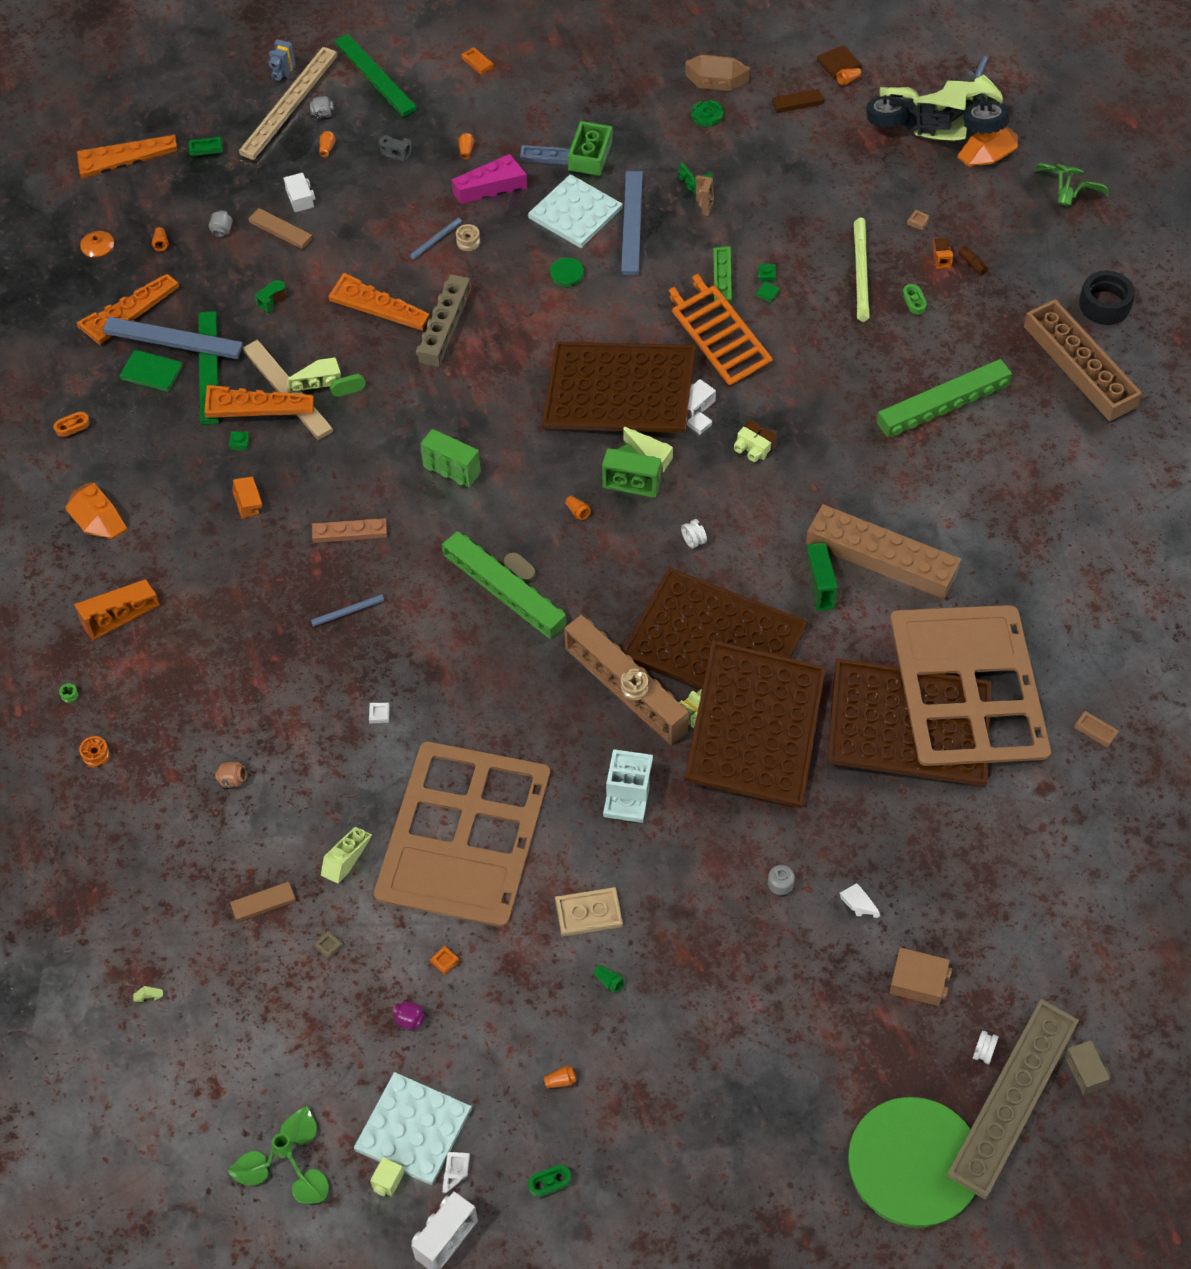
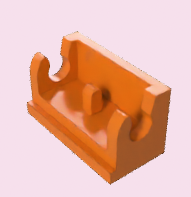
M254 478L233 479L232 492L241 519L258 515L259 510L252 511L253 509L262 508V502Z

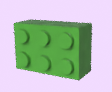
M580 121L568 154L569 171L601 176L613 141L612 126Z
M434 429L428 433L420 444L423 466L430 471L433 470L443 477L450 478L458 484L469 488L481 473L479 450Z
M607 448L602 464L603 488L656 498L661 482V458Z

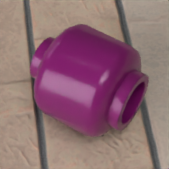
M404 1000L402 1004L397 1003L392 1013L395 1016V1024L408 1031H413L415 1028L419 1029L425 1017L423 1007L410 1000Z

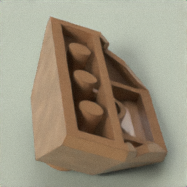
M699 55L691 60H686L685 75L698 88L733 91L749 82L750 67L745 66L734 58Z

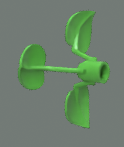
M1042 163L1037 164L1034 172L1052 171L1059 173L1058 204L1071 206L1072 199L1076 198L1081 187L1101 191L1109 196V189L1105 185L1087 181L1081 182L1075 192H1073V188L1069 187L1072 173L1084 175V171L1062 164H1057L1055 167ZM1068 172L1066 186L1063 187L1062 173Z
M308 1106L292 1114L283 1123L280 1134L274 1136L272 1140L273 1148L270 1149L268 1161L261 1152L251 1151L245 1153L234 1165L228 1168L230 1176L243 1185L255 1186L261 1184L268 1178L269 1173L266 1167L271 1165L274 1154H276L280 1158L288 1157L300 1178L292 1186V1194L298 1202L314 1204L326 1200L329 1193V1185L325 1175L319 1170L311 1169L303 1176L292 1156V1145L294 1142L299 1145L307 1144L314 1139L317 1133L316 1122Z

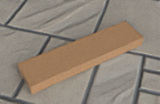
M260 208L248 218L249 223L302 250L313 239L311 234Z

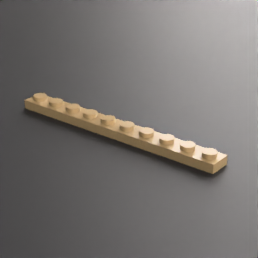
M325 47L321 48L240 148L241 156L255 160L336 59L337 51Z

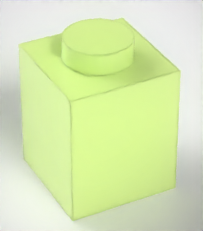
M383 1157L370 1180L372 1188H374L373 1191L381 1196L389 1195L392 1197L404 1175L403 1167Z

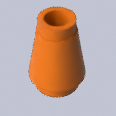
M859 68L841 69L837 73V81L841 85H847L861 77V70Z
M325 131L320 135L319 154L322 157L329 156L336 142L335 135L332 132Z
M463 133L458 139L460 157L462 159H469L475 140L471 134Z
M161 227L155 229L151 242L156 251H164L169 245L165 230Z
M569 496L565 500V504L576 519L585 520L589 517L591 510L588 504L574 496Z
M565 1065L544 1076V1081L547 1089L573 1086L572 1084L577 1082L573 1066L567 1067Z

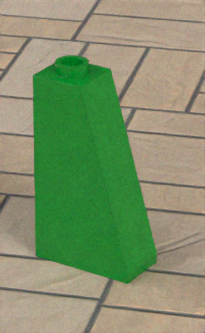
M826 543L807 544L806 559L816 611L833 610L836 603L837 583Z

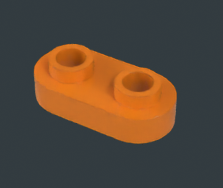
M76 412L57 420L54 423V430L57 436L67 437L86 429L90 424V420L85 412Z

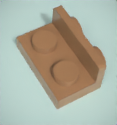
M697 175L696 201L700 202L699 207L702 208L703 216H709L714 202L713 178Z

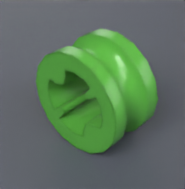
M67 683L61 686L59 690L61 699L65 703L76 701L78 691L75 685Z

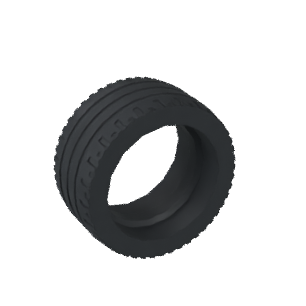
M1109 270L1093 273L1088 276L1082 286L1079 300L1081 312L1086 318L1097 324L1112 325L1120 323L1127 318L1132 309L1135 289L1132 282L1123 274ZM1101 291L1110 292L1117 295L1122 301L1120 303L1107 304L1098 301L1092 294Z

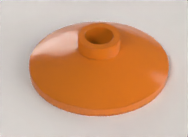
M94 231L83 237L80 247L82 252L89 257H102L111 252L114 247V239L107 232Z

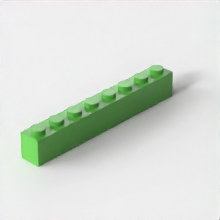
M999 359L879 411L877 424L887 438L894 435L897 436L903 431L913 429L917 425L929 422L940 415H945L951 410L959 409L967 403L975 402L983 396L991 395L999 389H1005L1010 385L1012 373L1003 361Z
M457 531L442 544L443 555L550 640L566 627V614L562 609H557L553 606L549 599L539 595L537 590L525 584L521 577H516L512 574L510 569L498 563L494 556H489L485 553L481 546H476L467 535H462Z

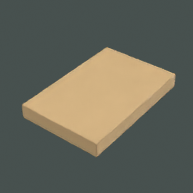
M616 887L555 897L562 937L623 927Z

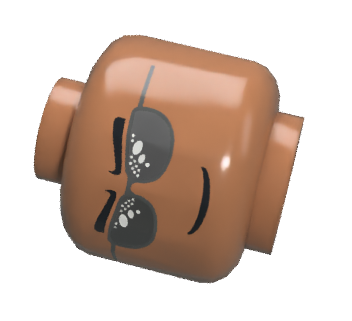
M238 761L224 762L216 770L215 777L224 788L240 787L247 778V771Z

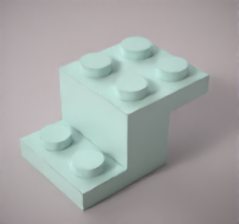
M613 749L606 783L607 797L603 817L643 823L650 788L653 755Z

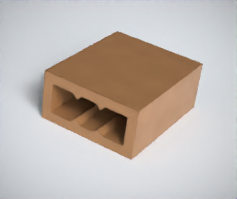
M900 947L889 994L939 1006L941 999L945 1000L948 987H945L944 984L945 980H950L952 968H948L950 960Z

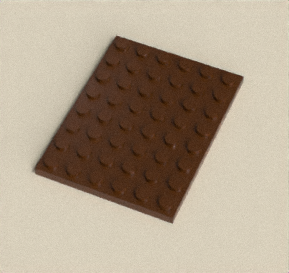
M556 341L542 421L543 429L623 431L624 427H627L637 432L686 433L696 345Z
M669 567L623 647L622 652L625 655L631 656L635 664L701 690L712 640L791 658L808 626V621Z
M712 640L684 781L801 808L804 800L826 667Z
M836 659L827 754L828 764L986 786L988 763L924 766L919 763L899 667ZM946 674L917 675L922 702L925 705L965 703L960 676ZM976 679L980 700L990 702L991 681ZM985 717L984 719L989 738L990 717ZM958 718L926 721L931 747L934 751L975 749L969 719Z

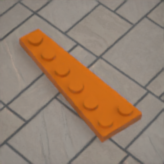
M175 135L77 151L81 179L101 174L102 170L109 168L111 170L117 169L119 165H132L136 160L145 161L153 157L178 151Z
M346 273L342 274L328 296L331 302L422 331L430 319L429 313L400 299H393L389 297V294L381 293L371 285L362 284L361 280Z
M165 274L146 286L137 289L133 295L129 297L124 296L119 299L120 302L115 305H108L104 307L105 310L98 314L93 313L78 321L77 326L96 343L101 345L113 336L103 333L108 317L134 321L179 288V284L171 276Z
M207 385L206 418L313 414L314 411L313 395L273 392L271 394L264 393L263 390L251 392L242 388L230 390L229 387Z

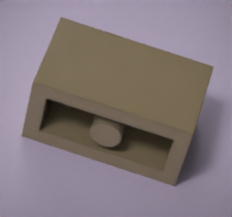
M1092 1041L1067 1049L1064 1057L1083 1095L1107 1087L1111 1074L1108 1067L1103 1065L1101 1053L1097 1047H1094Z

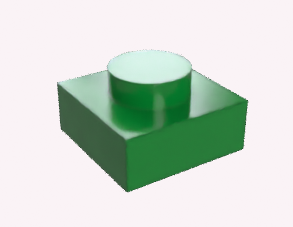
M759 264L758 281L775 282L776 264Z
M231 431L229 449L248 450L249 432Z

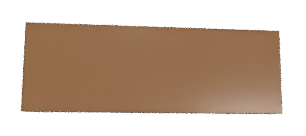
M286 882L232 901L230 904L236 922H240L294 903L296 900L290 883Z

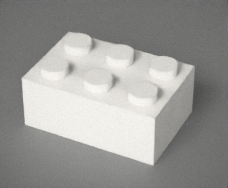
M453 1192L450 1196L447 1195L443 1199L439 1211L436 1214L433 1213L428 1218L427 1226L424 1230L417 1232L412 1239L413 1244L411 1246L415 1259L428 1269H441L478 1222L475 1206L456 1192Z

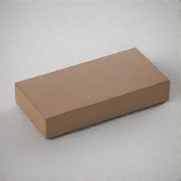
M1087 711L1082 714L1074 726L1075 729L1109 748L1119 734L1117 729Z

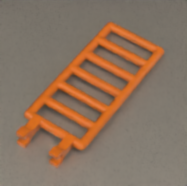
M699 274L692 276V279L694 280V287L700 293L684 301L675 287L668 290L671 294L669 296L670 299L677 305L672 308L673 314L728 385L738 382L772 362L773 358L719 289L714 285L708 288ZM712 293L717 298L716 301L687 317H684L681 313L682 310ZM721 305L726 310V312L696 329L690 324L692 321ZM729 317H732L736 322L705 341L699 336V334ZM738 329H741L745 334L714 353L708 348V346ZM749 340L754 345L753 348L723 365L717 360V358ZM758 352L764 358L732 377L726 371Z

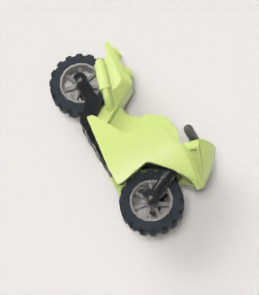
M971 70L967 72L970 82L947 81L944 88L937 93L920 97L916 90L909 87H880V96L876 97V99L873 98L866 106L867 120L875 126L894 127V125L905 126L908 130L917 128L914 131L915 135L941 140H963L966 138L967 130H972L974 133L979 132V134L999 132L1000 129L1003 130L1005 126H1008L1009 109L1005 104H1002V94L991 80L985 75L976 78Z

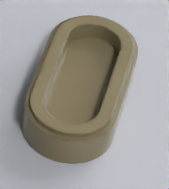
M509 553L504 557V566L508 567L512 574L516 577H521L525 583L534 580V567L521 555Z

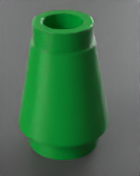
M602 965L597 966L594 970V976L609 992L618 993L623 988L625 979L622 974Z

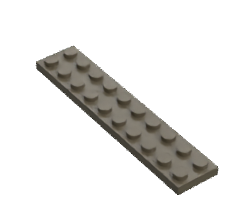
M1040 999L946 1177L986 1200L1079 1021L1078 1019Z

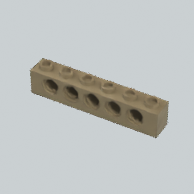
M450 274L448 280L444 282L443 292L438 297V304L433 308L432 319L428 320L427 330L422 334L421 345H418L416 349L419 363L440 366L471 291L470 278Z

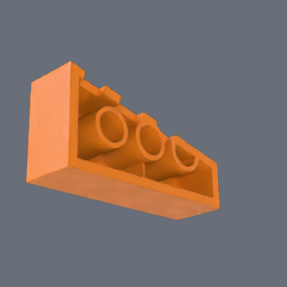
M145 579L76 603L74 606L83 628L93 641L159 606L157 595Z

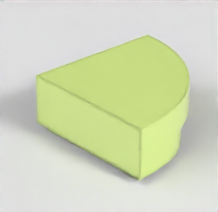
M144 986L133 994V1001L144 1002V999L148 998L157 1000L163 997V989Z

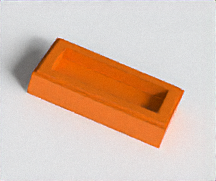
M474 47L461 54V58L480 75L494 68V64Z

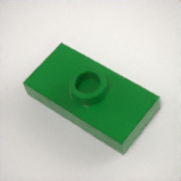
M221 137L188 141L190 157L223 152Z

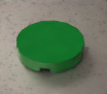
M707 100V102L699 101L692 107L691 118L697 125L702 127L716 126L723 119V107L713 100Z
M560 258L554 261L550 267V277L555 284L562 287H571L575 283L577 285L584 276L583 265L574 258Z

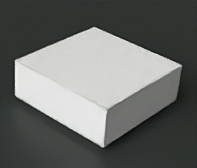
M700 411L687 421V426L699 435L712 425V420Z
M370 703L369 723H389L390 704Z

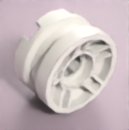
M697 519L690 521V524L685 523L681 526L683 538L692 549L696 548L698 544L702 545L707 542L705 530L702 525H698L699 521Z
M982 1030L973 1059L984 1060V1063L989 1064L999 1036L994 1034L990 1036L986 1031Z

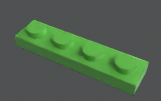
M731 246L714 248V286L719 289L730 304H732Z

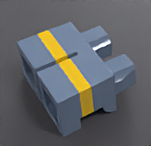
M277 39L274 43L275 51L269 52V67L273 70L271 73L272 79L281 81L282 77H289L296 63L292 44Z

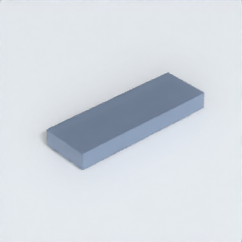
M522 145L520 161L568 164V154L571 148Z

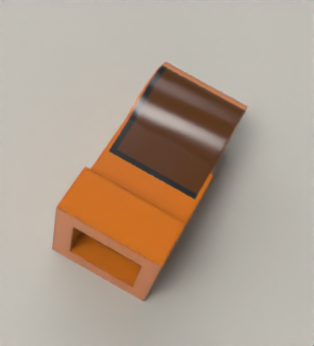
M934 238L933 254L936 269L951 268L953 253L949 247L948 238ZM940 259H946L947 263H940Z

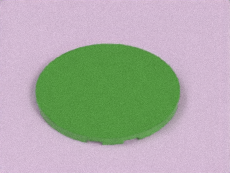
M905 1097L878 1105L860 1121L853 1133L849 1146V1172L858 1195L876 1214L901 1226L927 1228L952 1220L969 1205L975 1193L946 1177L971 1129L951 1109L929 1099Z

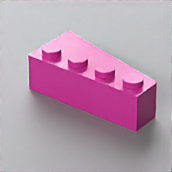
M508 154L452 179L453 194L461 204L481 200L483 196L494 197L500 192L506 191L511 193L514 192L513 189H527V176L514 158Z

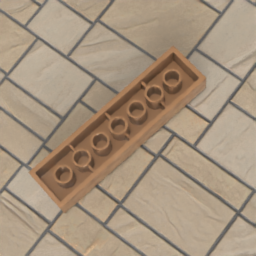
M1056 299L1026 314L1024 328L1109 421L1139 406L1142 392Z
M822 504L807 531L806 544L826 543L829 554L942 599L946 598L960 569L961 558L824 504Z
M580 615L564 628L565 649L668 744L672 746L688 732L689 711L687 707L677 702L673 694L669 691L666 692L656 679H652L643 667L636 665L632 657L625 655L616 643H612L603 631H599L594 626L591 620ZM629 669H639V671L645 672L648 676V693L640 700H629L621 692V676L624 672H628Z

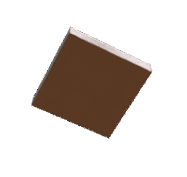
M845 45L817 56V61L833 79H837V73L841 69H861V63Z

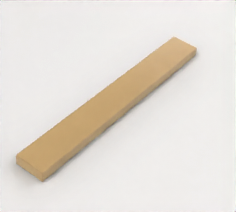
M258 340L243 347V352L277 392L303 394L301 390L287 391L289 376ZM315 407L313 414H296L317 440L333 432V428Z

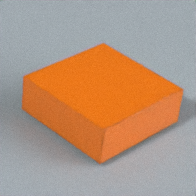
M443 946L430 959V963L444 975L460 962L459 958L446 946Z

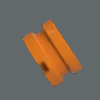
M91 736L86 738L80 745L79 751L82 759L89 767L97 768L99 765L107 763L110 758L107 744L101 737Z

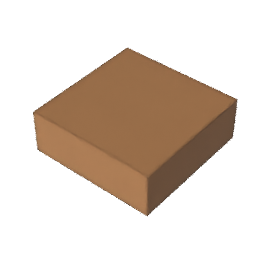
M915 209L907 224L923 230L930 221V215Z

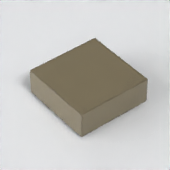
M329 931L313 944L314 948L327 960H330L343 947V943Z

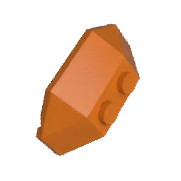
M1005 126L1003 130L1000 129L999 132H992L990 134H979L977 132L968 140L958 154V158L968 167L994 164L1018 149V134L1008 126Z
M88 482L72 492L65 509L84 533L112 540L127 531V527L115 507L95 483Z

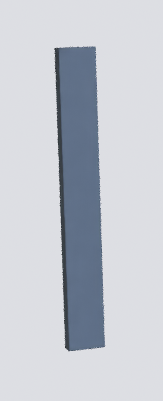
M626 171L621 275L639 276L643 171Z
M108 317L103 328V333L234 359H238L243 347L242 342L113 317Z

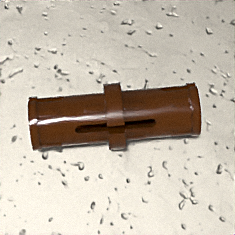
M967 246L959 249L958 254L980 276L988 271V267L980 260V257L974 254Z

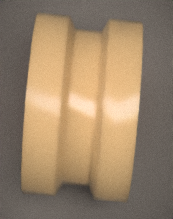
M471 224L460 226L456 231L457 246L464 251H472L478 248L480 245L479 229Z
M629 669L628 672H624L621 676L622 694L629 700H640L648 693L647 674L639 671V669Z

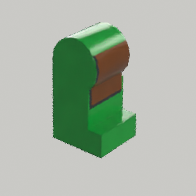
M275 280L254 295L256 305L268 314L272 312L273 305L287 296L285 283L281 280Z

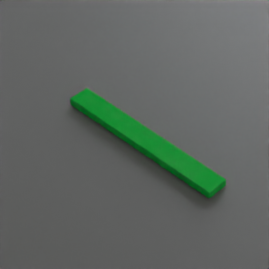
M348 34L334 40L335 45L402 117L417 111L416 105Z
M216 311L199 313V334L217 337ZM199 352L201 425L218 424L219 417L206 418L207 385L218 386V355Z

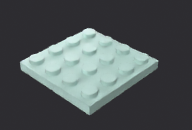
M570 174L528 213V217L582 248L623 209V204Z
M394 1072L356 1142L354 1150L378 1162L383 1157L403 1167L405 1174L433 1186L447 1159V1152L451 1151L472 1107Z

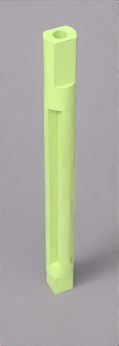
M858 218L854 221L857 319L864 323L870 318L866 221L864 218Z

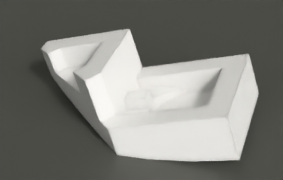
M858 884L840 892L841 899L851 910H855L856 916L873 914V917H880L878 909Z
M447 1152L442 1193H448L468 1177L469 1153Z

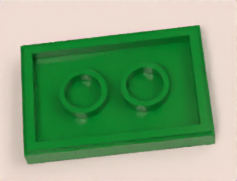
M134 350L119 376L120 380L169 392L183 368V363Z

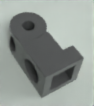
M382 136L379 139L380 151L385 156L406 161L412 151L410 139L404 138L401 141L390 136Z

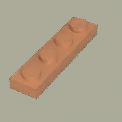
M386 518L312 524L313 543L387 538Z

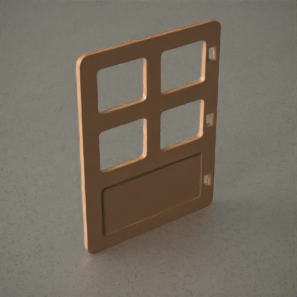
M1006 605L896 610L892 612L890 622L917 758L921 765L937 766L1046 760L1049 758L1051 748L1019 611L1016 607ZM1011 626L1017 627L1018 634H1012ZM1009 670L1017 672L1023 700L992 702L980 700L975 672ZM958 673L960 675L965 703L925 705L922 702L917 675ZM1022 677H1028L1030 685H1024ZM1018 715L1027 717L1033 746L999 748L990 746L985 717ZM969 719L975 749L934 751L932 749L927 720ZM1040 729L1042 738H1036L1035 730Z
M433 742L422 743L374 889L375 899L386 904L492 926H506L511 917L546 792L550 768L545 764ZM439 758L474 765L475 770L468 793L463 796L425 788L424 784L432 759ZM495 769L533 778L524 807L482 799L490 770ZM535 786H541L539 795L533 794ZM420 803L462 812L452 842L409 833L417 806ZM477 815L518 822L520 824L512 853L506 854L468 846ZM520 839L526 840L524 849L518 848ZM504 894L511 895L508 905L502 903Z

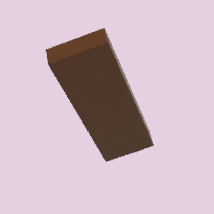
M819 89L772 97L776 113L821 105L824 102Z

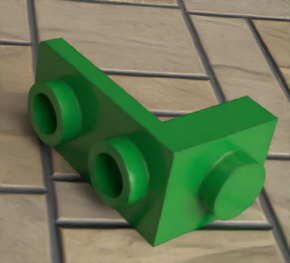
M682 162L679 164V178L684 180L688 189L692 190L696 195V178ZM711 173L703 175L704 177L713 178Z

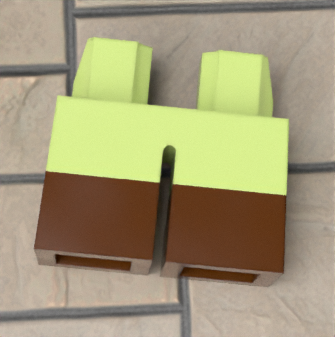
M749 420L738 432L734 450L739 454L744 450L749 451L747 457L753 462H756L758 459L764 460L767 453L777 447L778 436L765 428L763 429L762 426L754 421Z

